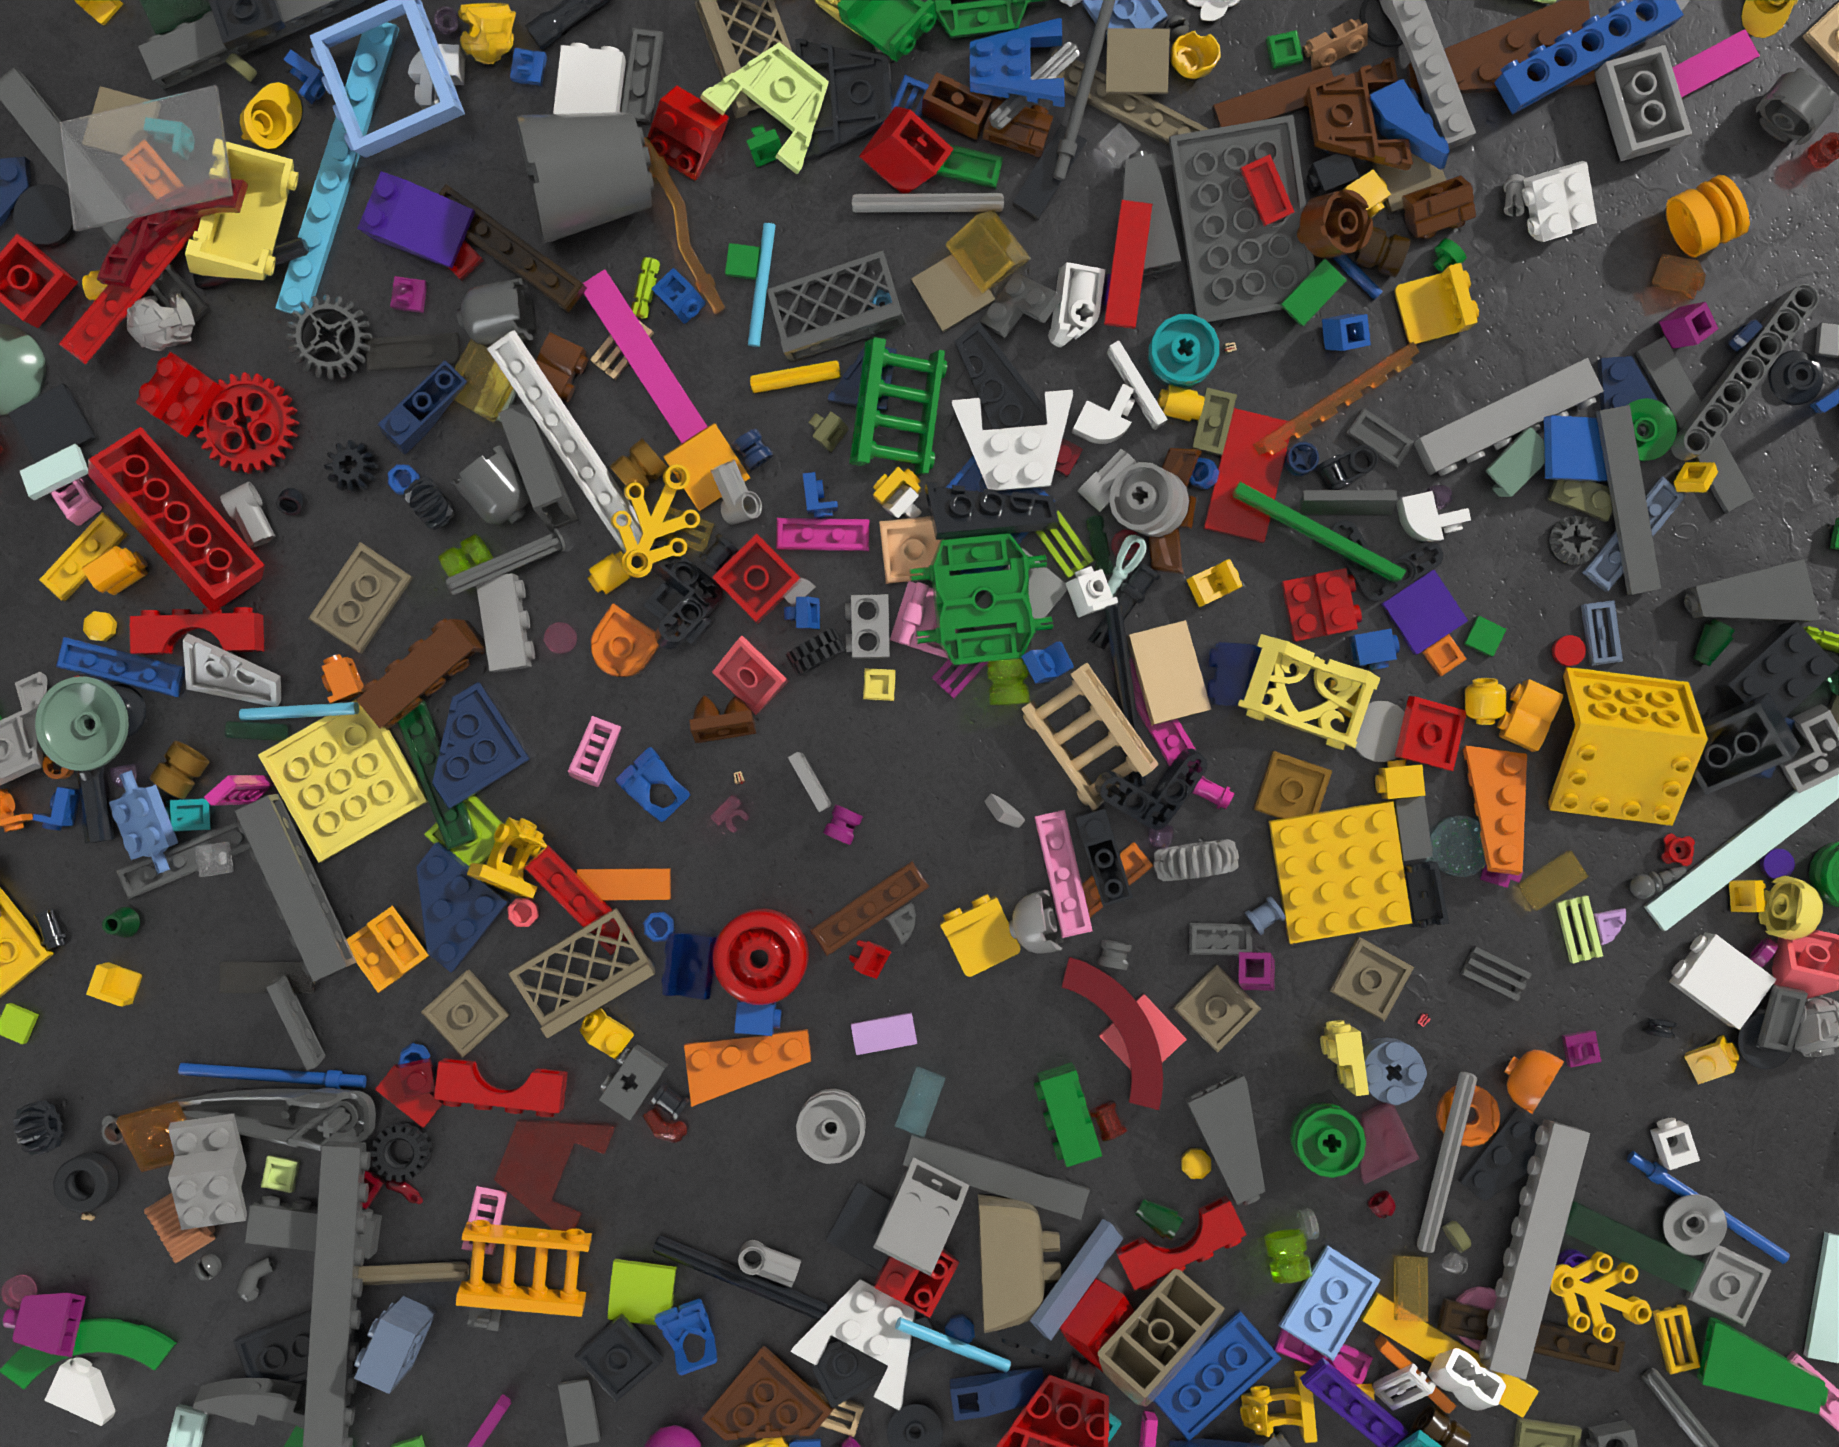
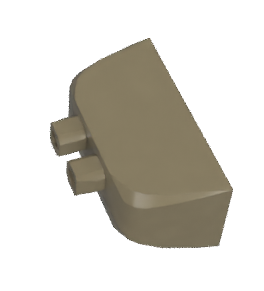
M978 1194L982 1314L984 1333L1020 1325L1033 1317L1044 1301L1045 1283L1058 1282L1061 1277L1060 1262H1044L1043 1252L1060 1251L1059 1232L1042 1231L1038 1210L1033 1205L1003 1196Z
M1173 1269L1098 1351L1099 1361L1104 1374L1136 1405L1148 1406L1201 1347L1225 1308L1182 1271Z

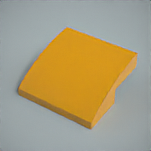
M715 423L663 456L669 466L679 464L686 467L689 471L690 481L684 490L698 511H701L722 497L711 469L728 461L735 460L744 482L750 479L747 471ZM674 471L673 473L680 480L679 474Z
M394 906L389 907L368 922L365 927L346 939L358 966L378 993L429 956Z

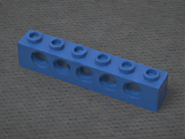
M1622 0L1608 10L1610 14L1602 18L1599 15H1595L1581 25V30L1575 33L1572 30H1568L1554 40L1555 44L1546 48L1545 45H1541L1527 55L1529 58L1519 63L1518 60H1514L1505 65L1500 70L1502 74L1494 83L1512 115L1600 67L1605 62L1620 56L1672 27L1684 15L1676 0H1633L1628 4L1626 0ZM1636 12H1641L1645 16L1646 21L1639 20ZM1609 27L1616 28L1619 36L1612 35ZM1581 42H1588L1592 47V51L1585 50ZM1554 56L1561 57L1565 61L1566 66H1559L1555 62ZM1527 71L1536 73L1539 81H1532L1528 77Z

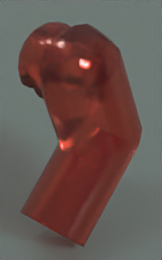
M655 1107L642 1115L652 1133L658 1139L676 1143L681 1141L682 1137L687 1134V1127L682 1121H677L674 1124L664 1122Z

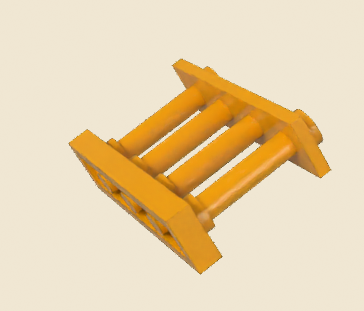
M475 1220L466 1223L462 1233V1240L473 1241L470 1279L461 1281L457 1292L456 1306L582 1317L586 1292L576 1289L580 1251H589L592 1233H585L581 1229L560 1231L490 1224L486 1220ZM486 1242L504 1244L501 1282L498 1284L485 1283L482 1280ZM517 1245L536 1247L533 1284L530 1287L516 1286L514 1283ZM549 1248L567 1250L564 1288L561 1290L548 1289L545 1286Z

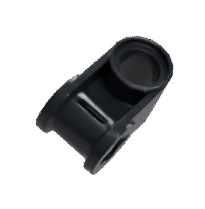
M1361 445L1318 464L1315 469L1321 472L1328 486L1327 490H1339L1372 471L1378 463V455L1374 448L1368 445ZM1363 453L1368 457L1369 465L1367 468H1360L1355 464L1356 454Z

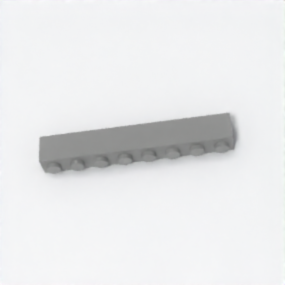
M1546 1119L1543 1120V1124L1537 1129L1535 1136L1537 1147L1534 1156L1529 1159L1527 1166L1529 1174L1527 1185L1520 1192L1519 1203L1521 1207L1519 1215L1515 1217L1511 1227L1512 1242L1504 1253L1503 1264L1505 1268L1503 1276L1499 1278L1495 1288L1496 1303L1494 1309L1490 1310L1487 1318V1325L1489 1327L1487 1338L1481 1342L1479 1348L1480 1362L1489 1370L1526 1380L1590 1137L1589 1132Z

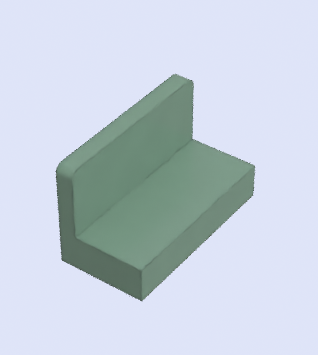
M1526 428L1486 469L1488 475L1496 482L1492 489L1499 497H1512L1545 464L1544 440L1533 428Z

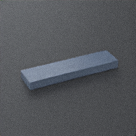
M1663 476L1658 478L1645 494L1652 537L1686 497L1682 492H1677L1675 486ZM1616 531L1582 571L1586 577L1605 592L1609 591L1624 573Z
M1104 1219L1101 1220L1030 1319V1322L1047 1339H1053L1060 1326L1123 1240L1122 1236L1110 1222Z

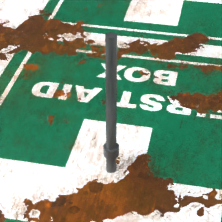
M1115 0L1102 1L1064 139L1059 141L1056 153L1059 156L1053 178L1057 180H1065L1070 159L1074 158L1078 146L1075 143Z

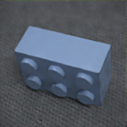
M405 1296L396 1304L391 1303L387 1311L384 1310L379 1319L376 1318L370 1327L367 1336L372 1339L366 1348L361 1349L354 1366L358 1367V1371L354 1379L390 1394L412 1369L437 1311Z

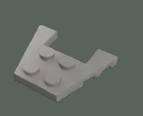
M42 672L15 682L22 711L0 720V785L42 767L43 750L38 742L35 730L36 712L42 698L47 693L48 679Z

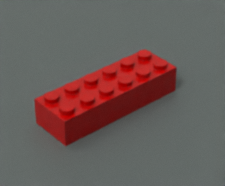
M142 427L137 428L88 459V476L212 614L262 580L265 567L263 562Z

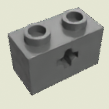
M638 1044L632 1050L629 1048L625 1049L617 1061V1064L621 1066L615 1076L609 1074L599 1088L604 1092L599 1101L629 1121L634 1117L668 1066L667 1063ZM634 1074L637 1076L635 1079L636 1084L629 1087L626 1085L628 1081L626 1077Z

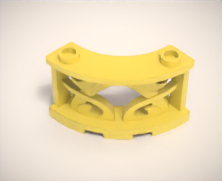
M1261 634L1257 646L1262 648L1245 699L1239 700L1238 706L1247 710L1246 716L1260 721H1264L1266 717L1292 728L1327 739L1326 745L1340 750H1344L1345 745L1355 748L1357 745L1356 739L1373 690H1377L1380 678L1367 670L1329 659L1328 664H1324L1325 660L1314 656L1315 653L1298 647L1289 641ZM1293 663L1297 668L1296 674L1292 677H1284V673H1291L1289 666ZM1310 669L1315 670V687L1327 701L1311 709L1298 712L1289 698L1285 683H1296L1302 680ZM1329 677L1335 681V685L1329 689L1338 691L1334 695L1324 685L1325 680ZM1269 681L1274 682V688L1267 689ZM1361 685L1362 687L1354 707L1346 701ZM1265 694H1269L1271 698L1267 705L1262 704ZM1280 705L1286 715L1278 713L1274 710H1276ZM1338 707H1342L1352 713L1346 733L1335 731L1330 725V722L1335 718L1344 723L1343 715L1335 710ZM1318 718L1319 727L1304 722Z

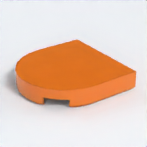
M612 604L596 627L591 638V651L595 663L601 670L616 677H629L639 673L647 666L660 647L655 639L656 631L615 604Z

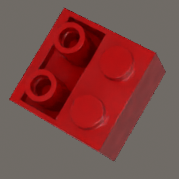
M676 85L660 99L644 147L648 148L649 154L696 181L719 145L729 116L726 114L722 116L706 102Z
M895 106L859 157L900 194H908L937 173L953 151V148L911 109Z
M943 1248L930 1276L888 1256L875 1279V1288L930 1318L960 1261Z
M1095 1279L1059 1329L1070 1345L1104 1373L1099 1361L1098 1351L1135 1311L1124 1294Z

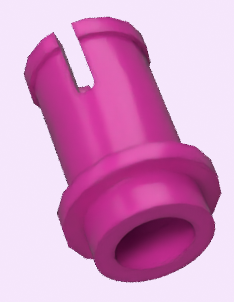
M1203 776L1192 792L1216 804L1217 809H1220V807L1227 809L1234 796V793L1229 791L1230 787L1227 786L1225 789Z

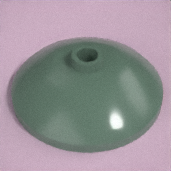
M0 324V416H8L9 412L38 397L45 382L46 363L40 346L28 333L11 325Z
M72 677L57 683L44 695L36 712L35 730L42 750L53 762L70 770L87 771L106 765L120 752L128 734V713L122 698L110 685L92 677ZM91 719L95 721V727L93 729L89 727V722Z

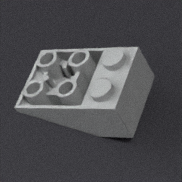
M913 1157L899 1182L873 1248L931 1276L962 1207L969 1185Z

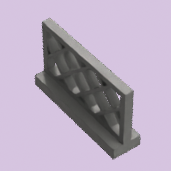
M884 251L767 289L780 334L783 353L790 363L906 325ZM880 262L882 272L877 281L863 275L868 265ZM844 273L854 276L847 291L834 285L838 276ZM884 279L886 280L887 286L882 284ZM860 280L873 285L866 300L853 294ZM819 283L825 286L818 300L805 295L811 284ZM831 289L844 295L837 310L824 304ZM879 289L889 293L892 303L881 307L871 302ZM789 292L795 295L796 298L790 309L787 310L778 305L776 296ZM802 299L815 305L808 319L795 314ZM849 299L863 304L859 313L851 317L842 313ZM820 308L834 314L829 324L824 326L813 323ZM781 313L786 315L784 319H782ZM791 318L804 323L799 334L787 336L786 327Z

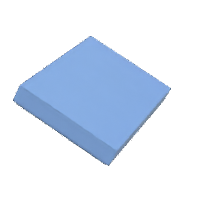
M1325 1245L1278 1326L1334 1361L1378 1286L1380 1279L1328 1245Z

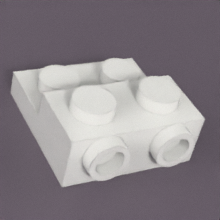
M1580 161L1523 179L1525 188L1522 189V197L1529 209L1530 218L1527 220V226L1530 235L1535 240L1541 242L1572 234V230L1597 223L1587 162Z

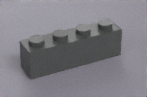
M263 1196L250 1205L245 1243L315 1252L318 1207L311 1206L310 1201L293 1200L292 1203L280 1202L281 1198ZM362 1208V1215L367 1216L365 1234H361L360 1247L365 1248L364 1258L370 1259L377 1253L382 1215L373 1214L372 1209Z

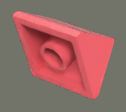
M743 636L738 638L712 671L729 690L747 704L755 715L789 682Z

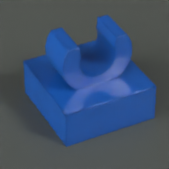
M515 48L510 73L511 81L542 86L547 60L546 53Z
M808 596L796 597V607H784V620L796 621V628L806 630L820 629V599Z

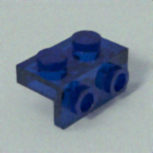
M669 933L668 941L665 945V971L662 975L663 995H678L702 1000L710 999L714 968L713 949L717 937L691 933Z

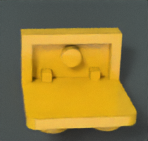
M1461 263L1448 266L1440 274L1399 284L1395 288L1396 301L1407 340L1410 344L1416 345L1467 331L1478 323L1479 309L1476 301L1471 300L1469 293L1471 287L1470 277L1466 270L1463 271Z
M985 894L971 901L973 907L961 911L960 907L944 914L945 920L940 922V926L964 974L968 977L974 976L1019 954L1021 950L1017 939L1011 936L1009 922L996 896L990 898L988 894Z

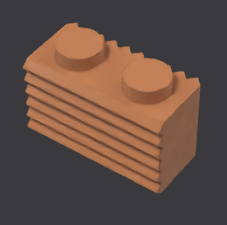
M172 1193L144 1209V1213L154 1226V1230L157 1231V1235L160 1236V1240L163 1241V1245L175 1263L216 1239L213 1234L215 1232L214 1225L181 1230Z

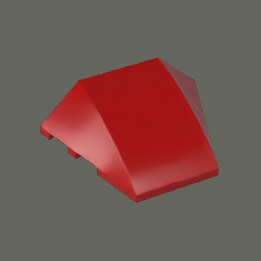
M1048 1374L996 1447H1108L1109 1395Z

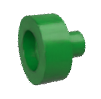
M1444 238L1434 249L1438 258L1433 265L1439 271H1443L1447 266L1457 263L1462 264L1467 257L1460 246L1452 240Z

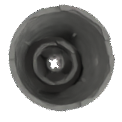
M632 112L529 114L516 116L527 177L534 176L535 180L533 184L535 195H532V200L543 243L561 239L652 206L651 191H654V184L651 172H648V166H651L648 148L642 147L645 146L643 131L641 127H637Z

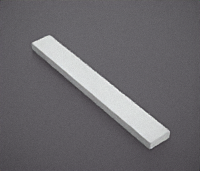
M515 330L509 332L488 347V351L625 553L626 549L619 530L611 524V517L617 511L628 512L632 519L630 528L638 544L643 532L635 510ZM622 514L618 515L616 518L617 524L624 526L626 524V517Z

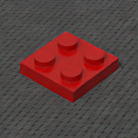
M1408 696L1395 757L1453 771L1466 719V710L1416 696Z

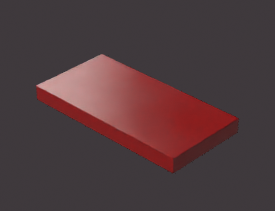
M1233 409L1223 455L1220 457L1218 465L1219 475L1217 483L1213 486L1203 529L1256 542H1265L1270 516L1234 498L1232 492L1236 485L1242 482L1275 500L1294 422L1241 409Z

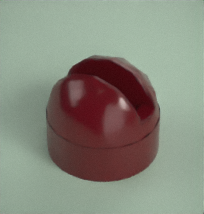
M1388 1191L1376 1193L1367 1204L1373 1214L1383 1219L1387 1215L1392 1216L1396 1210L1395 1201Z

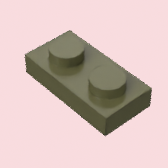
M1207 387L1204 393L1203 410L1197 422L1191 449H1198L1205 453L1222 456L1237 394Z
M1555 480L1548 496V500L1603 522L1609 520L1613 510L1609 488L1593 481Z

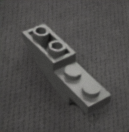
M239 1378L202 1385L192 1408L200 1410L207 1415H219L242 1424L255 1425L257 1416L262 1415L272 1421H284L304 1429L306 1397L299 1396L301 1384L268 1378Z

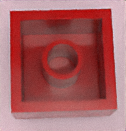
M16 234L0 252V302L22 321L39 328L78 281L36 245Z
M757 533L712 577L757 624L802 581Z

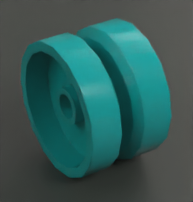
M1178 314L1166 319L1157 328L1147 349V363L1152 375L1165 386L1170 384L1188 389L1200 384L1214 368L1219 357V339L1215 329L1205 319L1196 315ZM1178 349H1184L1187 352V356L1185 353L1180 355Z

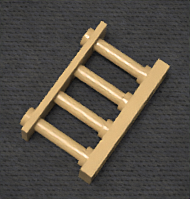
M1085 663L1070 674L1074 680H1072V685L1040 707L1033 700L1021 709L1024 712L1023 718L1027 725L1033 730L1036 729L1078 789L1077 795L1084 805H1089L1092 810H1095L1104 802V799L1096 792L1095 782L1092 784L1083 771V767L1115 745L1117 747L1121 746L1127 754V761L1112 770L1122 777L1127 776L1133 771L1136 773L1139 771L1141 776L1144 777L1159 764L1089 664ZM1079 694L1085 695L1091 703V710L1056 733L1046 717ZM1103 720L1110 730L1108 731V736L1074 758L1064 743L1095 721ZM1109 783V784L1106 786V789H1108L1109 787H1111L1112 784Z

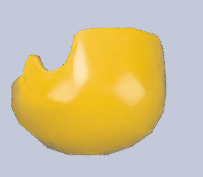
M1196 31L1186 33L1178 37L1170 49L1171 65L1186 78L1197 79L1204 77L1212 71L1221 57L1220 45L1211 34L1200 36Z

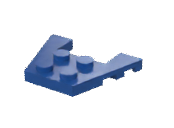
M1062 18L970 41V92L1009 98L1010 94L1027 96L1028 102L1038 103L1040 98L1052 100L1053 106L1065 107L1064 78L1032 80L1030 48L1062 46Z

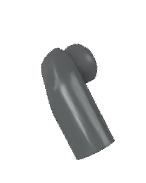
M270 1257L243 1270L236 1289L238 1296L243 1298L244 1301L251 1302L255 1300L258 1296L256 1285L259 1278L275 1271V1265Z

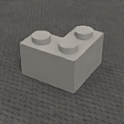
M1819 704L1792 717L1806 745L1799 748L1793 759L1780 764L1790 785L1798 793L1839 774V726L1831 711L1823 704Z

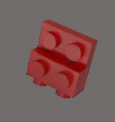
M170 351L167 357H163L157 362V371L151 380L140 387L136 403L187 438L222 386Z
M1346 568L1281 582L1293 642L1354 631L1358 629L1357 623L1362 622L1360 606L1358 604L1353 605L1351 593L1356 592L1355 579L1353 574L1347 575Z

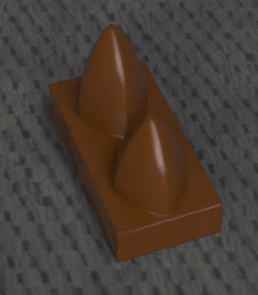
M703 695L695 708L693 719H690V729L695 743L756 734L752 712L747 704L737 696H734L729 701L724 714L719 715L715 704Z

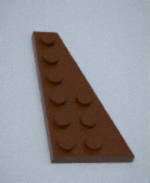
M1561 0L1445 48L1444 51L1461 94L1499 91L1494 82L1502 74L1500 70L1505 65L1514 60H1518L1519 63L1529 58L1527 55L1541 45H1545L1546 48L1555 44L1554 40L1568 30H1572L1575 33L1582 29L1581 25L1590 19L1589 0ZM1581 42L1585 50L1592 51V47L1588 42ZM1554 56L1555 62L1559 66H1566L1565 61L1561 57ZM1409 63L1406 67L1408 87L1413 88L1417 96L1420 97L1422 95L1412 63ZM1594 70L1565 86L1592 84L1595 81ZM1527 71V75L1532 81H1539L1536 73Z

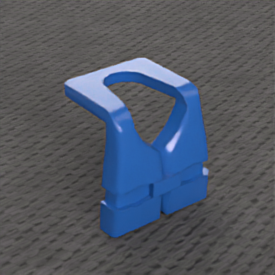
M648 747L633 762L634 765H629L616 778L615 782L638 802L644 810L658 821L663 822L689 798L690 793L673 778L664 762L659 759L660 757L656 751ZM651 785H668L675 795L674 802L666 808L652 804L649 796Z
M701 1299L680 1305L679 1309L674 1307L654 1316L658 1328L662 1329V1334L675 1352L676 1371L679 1375L693 1372L717 1362L715 1337ZM688 1333L699 1335L706 1340L703 1358L694 1363L688 1362L683 1349V1342Z

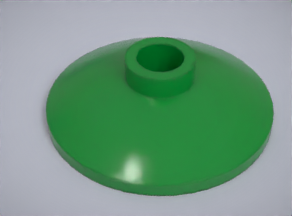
M1649 398L1638 399L1627 404L1630 405L1639 461L1654 460L1664 455L1673 445L1677 433L1676 420L1672 411L1662 402ZM1639 425H1643L1646 428L1644 436H1640L1637 433Z

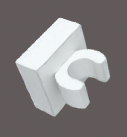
M904 484L882 506L890 515L899 518L902 514L907 518H916L922 513L913 504L919 495L911 487Z

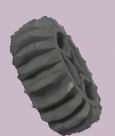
M329 294L324 295V304H319L317 297L313 296L311 301L314 307L309 309L305 302H301L300 306L305 313L301 315L295 310L291 313L299 321L297 324L287 322L286 326L295 330V334H286L285 339L296 341V344L288 347V351L290 353L300 352L294 358L296 364L307 360L303 368L307 373L315 366L316 377L321 378L325 369L327 370L328 378L334 379V370L338 369L339 374L344 378L347 375L343 367L348 365L353 372H356L358 369L353 363L354 359L356 358L361 363L366 361L359 354L360 350L364 352L371 351V347L362 344V340H371L372 335L370 333H362L361 331L370 327L368 321L358 323V320L364 315L362 310L351 314L354 308L353 302L349 301L344 308L341 307L343 303L341 296L336 297L334 304H331ZM332 312L344 316L345 319L335 324H326L319 318L318 314ZM311 321L316 328L317 334L315 339L310 342L311 344L305 348L303 333L307 323ZM319 325H322L330 333L337 332V336H334L339 349H336L328 341L321 342V338H324ZM353 326L355 341L351 351L347 353L341 344V339L347 332V329ZM325 349L334 351L340 360L324 362L312 356L317 352L320 353Z

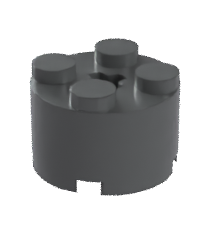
M1797 68L1794 72L1785 73L1778 78L1758 103L1756 113L1760 111L1762 117L1759 119V122L1771 136L1785 143L1788 139L1798 140L1795 144L1801 145L1811 139L1833 110V102L1836 100V94L1812 78L1808 70Z

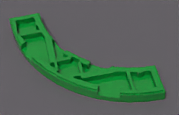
M121 1319L80 1320L72 1356L93 1352L114 1353L135 1359L155 1371L177 1343L166 1335L144 1325L139 1326L123 1322ZM24 1346L5 1363L0 1372L24 1390L46 1368L68 1357L53 1355Z

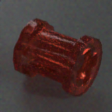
M1830 132L1809 147L1807 157L1814 167L1825 168L1833 161L1839 159V133Z
M1115 1101L1103 1103L1089 1112L1090 1116L1096 1119L1102 1133L1100 1137L1103 1142L1119 1137L1127 1131L1125 1125L1121 1124L1115 1111L1117 1106Z

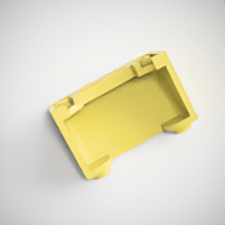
M217 139L213 156L218 157V161L216 160L214 169L211 170V180L240 179L248 184V188L240 213H216L201 217L198 231H194L193 234L194 240L189 239L185 252L189 272L202 276L265 280L267 275L272 276L274 272L276 257H272L289 191H295L299 174L294 172L293 159Z

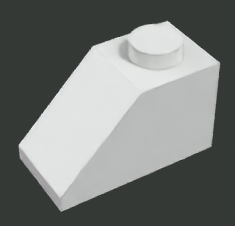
M72 1357L60 1365L45 1401L100 1426L109 1421L116 1411L101 1370L92 1367V1363L83 1358Z

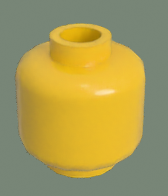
M1477 678L1472 680V684L1465 688L1466 715L1476 719V724L1479 725L1494 724L1495 719L1501 718L1506 713L1505 687L1498 684V680L1494 678Z

